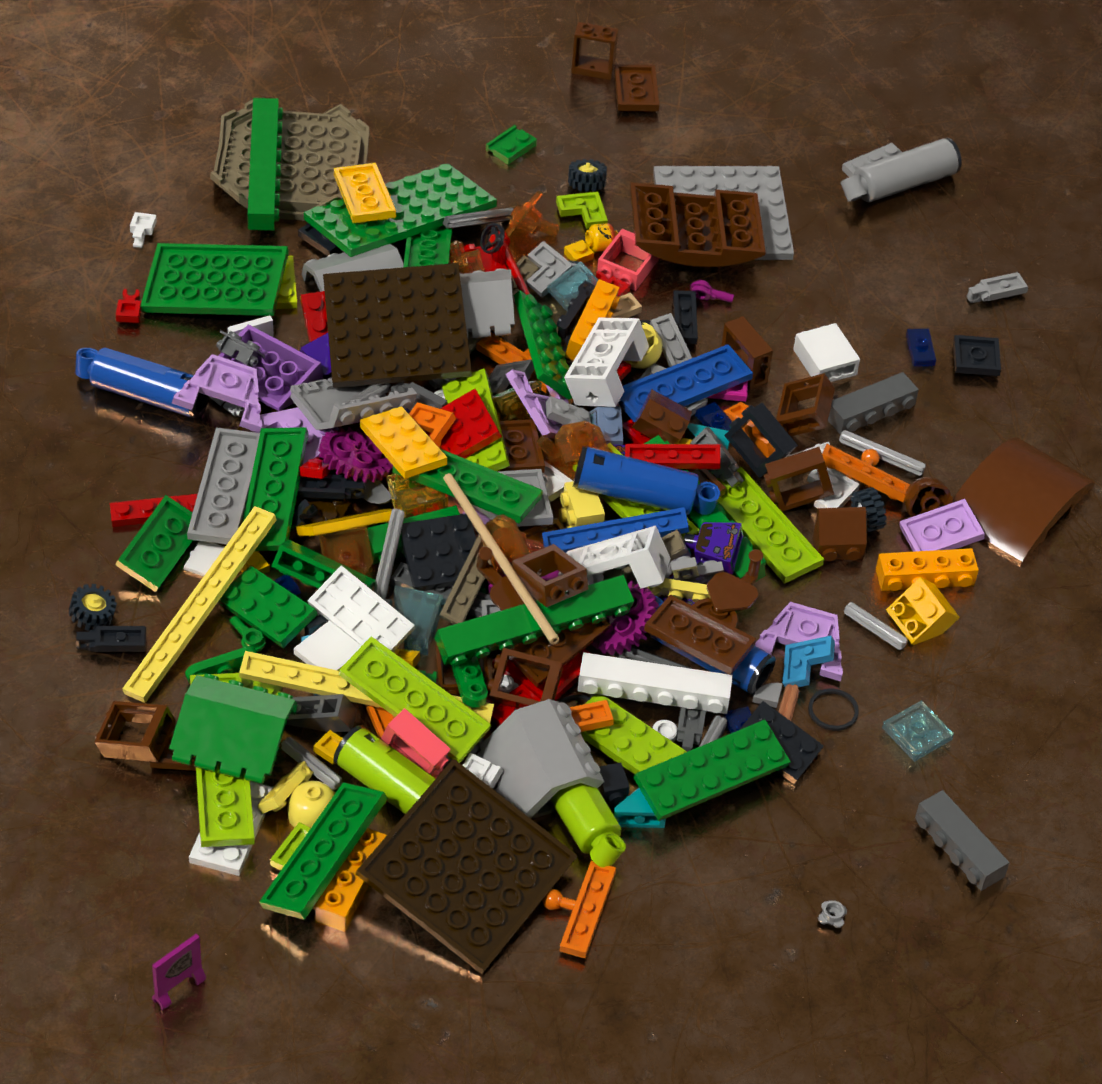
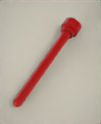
M505 232L506 264L509 270L511 269L512 277L518 290L528 295L530 294L509 249L510 239Z

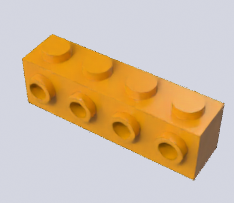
M600 279L598 280L570 337L565 358L575 360L598 318H612L613 312L611 311L612 309L616 310L621 298L617 296L620 287Z
M972 548L881 553L878 556L876 573L881 591L907 590L919 577L934 583L937 588L975 586L979 571Z
M367 828L314 905L313 910H315L316 922L343 932L346 931L369 887L355 873L387 836L386 834Z

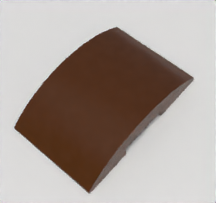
M630 182L635 244L645 252L673 263L703 267L734 265L765 256L766 250L757 193L715 189L714 196L675 193L673 186Z
M1014 437L997 447L975 469L953 498V503L965 499L985 533L984 539L980 541L1022 564L1046 538L1050 528L1067 510L1071 511L1094 486L1095 481L1020 438Z

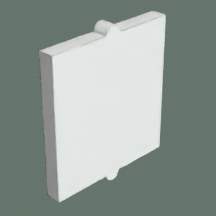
M199 541L194 551L190 552V557L184 565V570L204 577L225 547L212 542Z

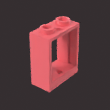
M621 229L598 259L597 271L603 272L608 279L613 275L629 284L630 289L636 291L659 261V258L636 246L635 233ZM620 252L644 260L636 272L613 263Z
M405 708L387 725L382 735V741L435 779L444 770L443 767L449 761L446 757L451 749Z

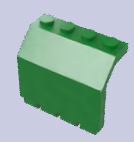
M204 674V677L196 675L185 694L169 749L174 751L172 761L190 766L193 757H196L194 767L213 772L216 771L218 763H221L219 773L240 778L244 769L246 770L245 780L263 784L265 776H271L286 721L290 714H296L298 704L296 700H293V696L287 693L278 692V695L268 693V689L254 686L253 689L243 687L244 684L239 681L229 680L226 683L219 681V677L215 675Z

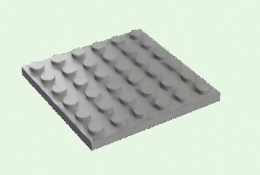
M654 166V184L673 186L675 193L714 196L715 189L757 193L766 253L765 256L755 260H793L794 251L779 166Z

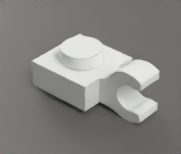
M134 213L130 224V233H133V238H135L133 247L142 248L145 235H152L157 222L156 215Z

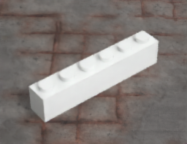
M583 652L578 691L727 714L733 675Z

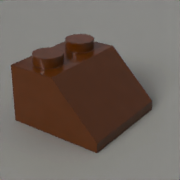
M651 389L632 428L650 438L659 435L664 442L668 441L670 444H678L690 422L692 411Z
M866 507L818 508L812 541L814 548L824 558V561L863 560L867 545Z

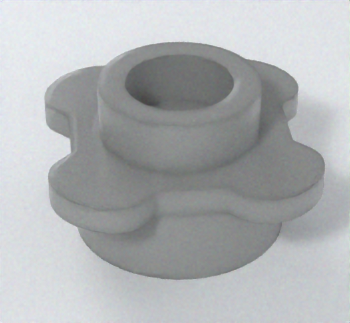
M838 901L823 902L821 905L823 909L822 914L818 916L819 922L841 928L844 925L843 916L847 914V908Z

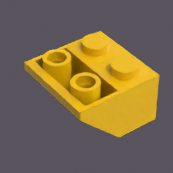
M921 577L886 609L913 645L943 634L960 618L936 585Z

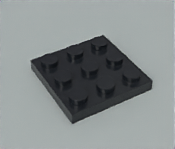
M466 514L403 523L400 539L414 592L454 586L476 541L472 522Z

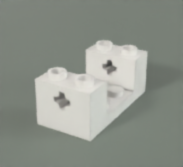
M598 318L564 377L575 405L617 406L624 393L617 373L620 363L622 361H642L649 348L639 318Z
M656 526L567 551L569 556L587 568L588 585L603 581L604 576L602 573L606 570L613 568L622 569L630 564L640 589L648 586L653 588L663 583L671 559Z

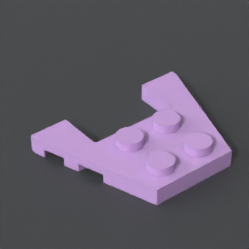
M212 354L196 371L195 375L184 384L183 388L174 395L172 404L190 410L193 409L198 393L243 407L245 410L239 426L260 433L262 420H260L261 407L258 401L259 388L257 369Z
M513 369L509 371L506 376L538 427L541 435L546 438L568 442L567 426L547 418L546 401L549 396L533 393L525 372ZM547 386L550 396L569 403L567 398Z
M299 408L260 415V420H262L261 428L307 427L309 434L303 464L309 459L319 457L320 452L318 449L322 436H325L326 432L331 433L332 429L339 430L338 427L316 430Z
M790 602L773 620V624L761 633L760 638L755 643V646L772 655L776 642L788 645L832 636L835 640L834 661L822 663L819 675L837 681L842 679V657L839 647L840 637L836 614Z

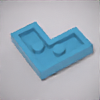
M832 636L785 645L784 687L788 684H796L798 687L810 685L811 665L834 661L835 640Z

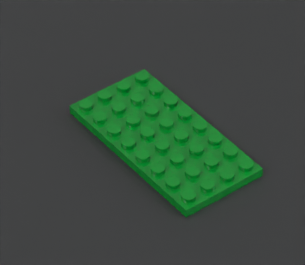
M442 164L439 167L424 170L421 173L406 176L403 179L385 184L396 209V218L353 223L344 200L340 199L332 201L329 205L316 206L311 210L305 211L304 220L347 255L353 257L443 226L445 216L480 212L497 207V199L450 164Z

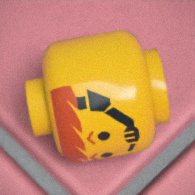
M609 223L593 224L585 233L586 244L593 252H604L617 236L618 231L614 230L613 226Z

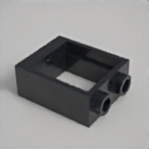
M763 403L756 407H753V405L747 407L741 413L743 417L735 419L729 425L731 429L724 435L759 478L768 473L765 464L785 458L798 446ZM750 420L775 449L768 458L763 455L742 429Z

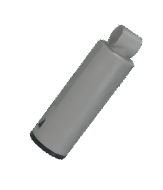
M947 137L863 165L855 170L854 176L846 178L840 183L848 202L861 198L869 203L957 174L961 170V154L956 143Z

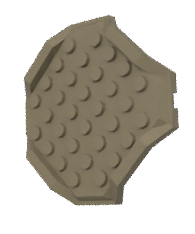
M253 100L245 103V108L237 112L233 109L221 115L220 139L214 171L210 172V178L247 209ZM342 104L323 114L283 111V120H279L282 121V134H278L282 135V148H277V150H281V163H277L281 164V177H276V179H280V192H276L280 193L279 207L275 206V208H279V219L305 221V211L311 210L316 206L329 205L334 200L343 199L334 177V168L367 164L369 126L360 119L355 120L351 116V112Z

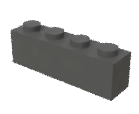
M904 372L832 400L828 421L840 435L844 430L853 432L860 427L873 424L877 420L890 417L899 411L910 409L916 404L919 389Z
M943 790L919 803L915 817L917 823L933 837L937 846L942 847L949 855L951 861L961 868L972 884H975L982 891L1005 877L1010 862Z

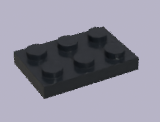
M762 701L740 730L766 720L791 761L787 767L776 772L795 785L821 752L824 745Z

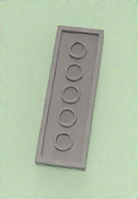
M216 428L189 524L188 539L228 544L241 526L260 433Z

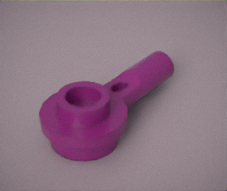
M704 280L693 282L690 287L691 291H696V299H720L729 303L733 301V294L712 289L708 282Z

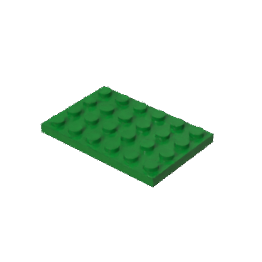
M158 243L141 301V311L147 313L274 316L289 254L288 246Z

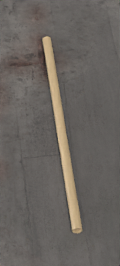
M446 474L443 477L445 483L487 547L492 550L494 558L550 644H556L559 641V637L452 474Z

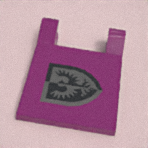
M197 934L152 965L155 991L152 1000L160 1004L162 1011L172 1004L167 992L184 979L193 977L197 986L206 980L201 963L200 937Z

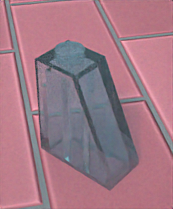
M395 585L394 609L415 625V630L402 642L403 649L420 651V654L428 655L440 619L438 616L442 610L443 595Z

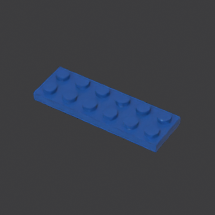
M727 344L623 385L624 393L618 403L635 422L651 389L684 407L751 380L753 372Z

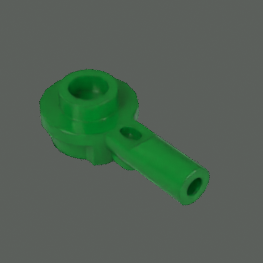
M233 616L230 619V623L242 635V647H254L256 652L264 649L266 638L261 631L248 628L238 616Z

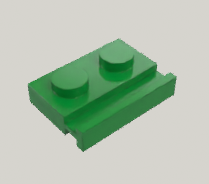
M513 125L486 144V151L493 152L495 157L509 165L535 147L537 139L522 129L518 130L517 126Z

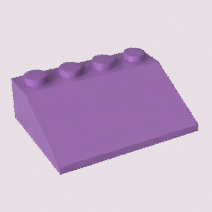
M249 324L238 334L242 337L241 341L246 344L249 340L260 346L259 351L265 355V358L258 356V364L255 367L251 366L257 369L258 400L277 411H281L294 404L290 398L291 386L323 380L321 362ZM237 351L234 358L224 353H220L218 355L220 357L243 364L235 359L239 351Z

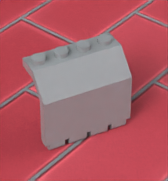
M388 244L353 257L344 252L340 254L333 253L326 258L318 260L311 259L304 263L302 277L304 281H309V277L313 275L319 291H324L323 274L402 268L404 264L397 248Z
M500 268L489 272L479 270L467 274L460 273L467 338L468 332H472L473 338L491 337V330H495V336L511 335V328H515L511 269Z
M328 378V380L323 379L290 387V398L316 430L358 423L360 419L401 406L406 412H410L417 393L413 388H408V391L399 394L398 391H394V393L389 392L388 396L386 394L380 397L375 395L374 397L370 396L369 400L360 402L359 399H355V401L350 400L347 405H342L343 402L372 385L333 388L332 378Z
M548 699L515 710L479 746L481 750L477 756L503 769V773L493 790L529 818L560 789L579 783L598 788L604 782L600 774V767L594 762L590 754V747L585 743L581 735V729L571 715V709L563 702Z

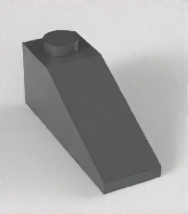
M344 694L293 697L298 707L295 715L290 714L286 725L325 732L329 730L333 732H347L353 729L358 709Z

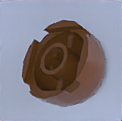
M923 477L910 484L906 490L904 503L909 515L914 517L953 503V497L942 481L934 477Z

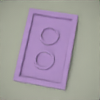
M965 499L899 521L900 529L913 552L957 549L983 540L985 536Z

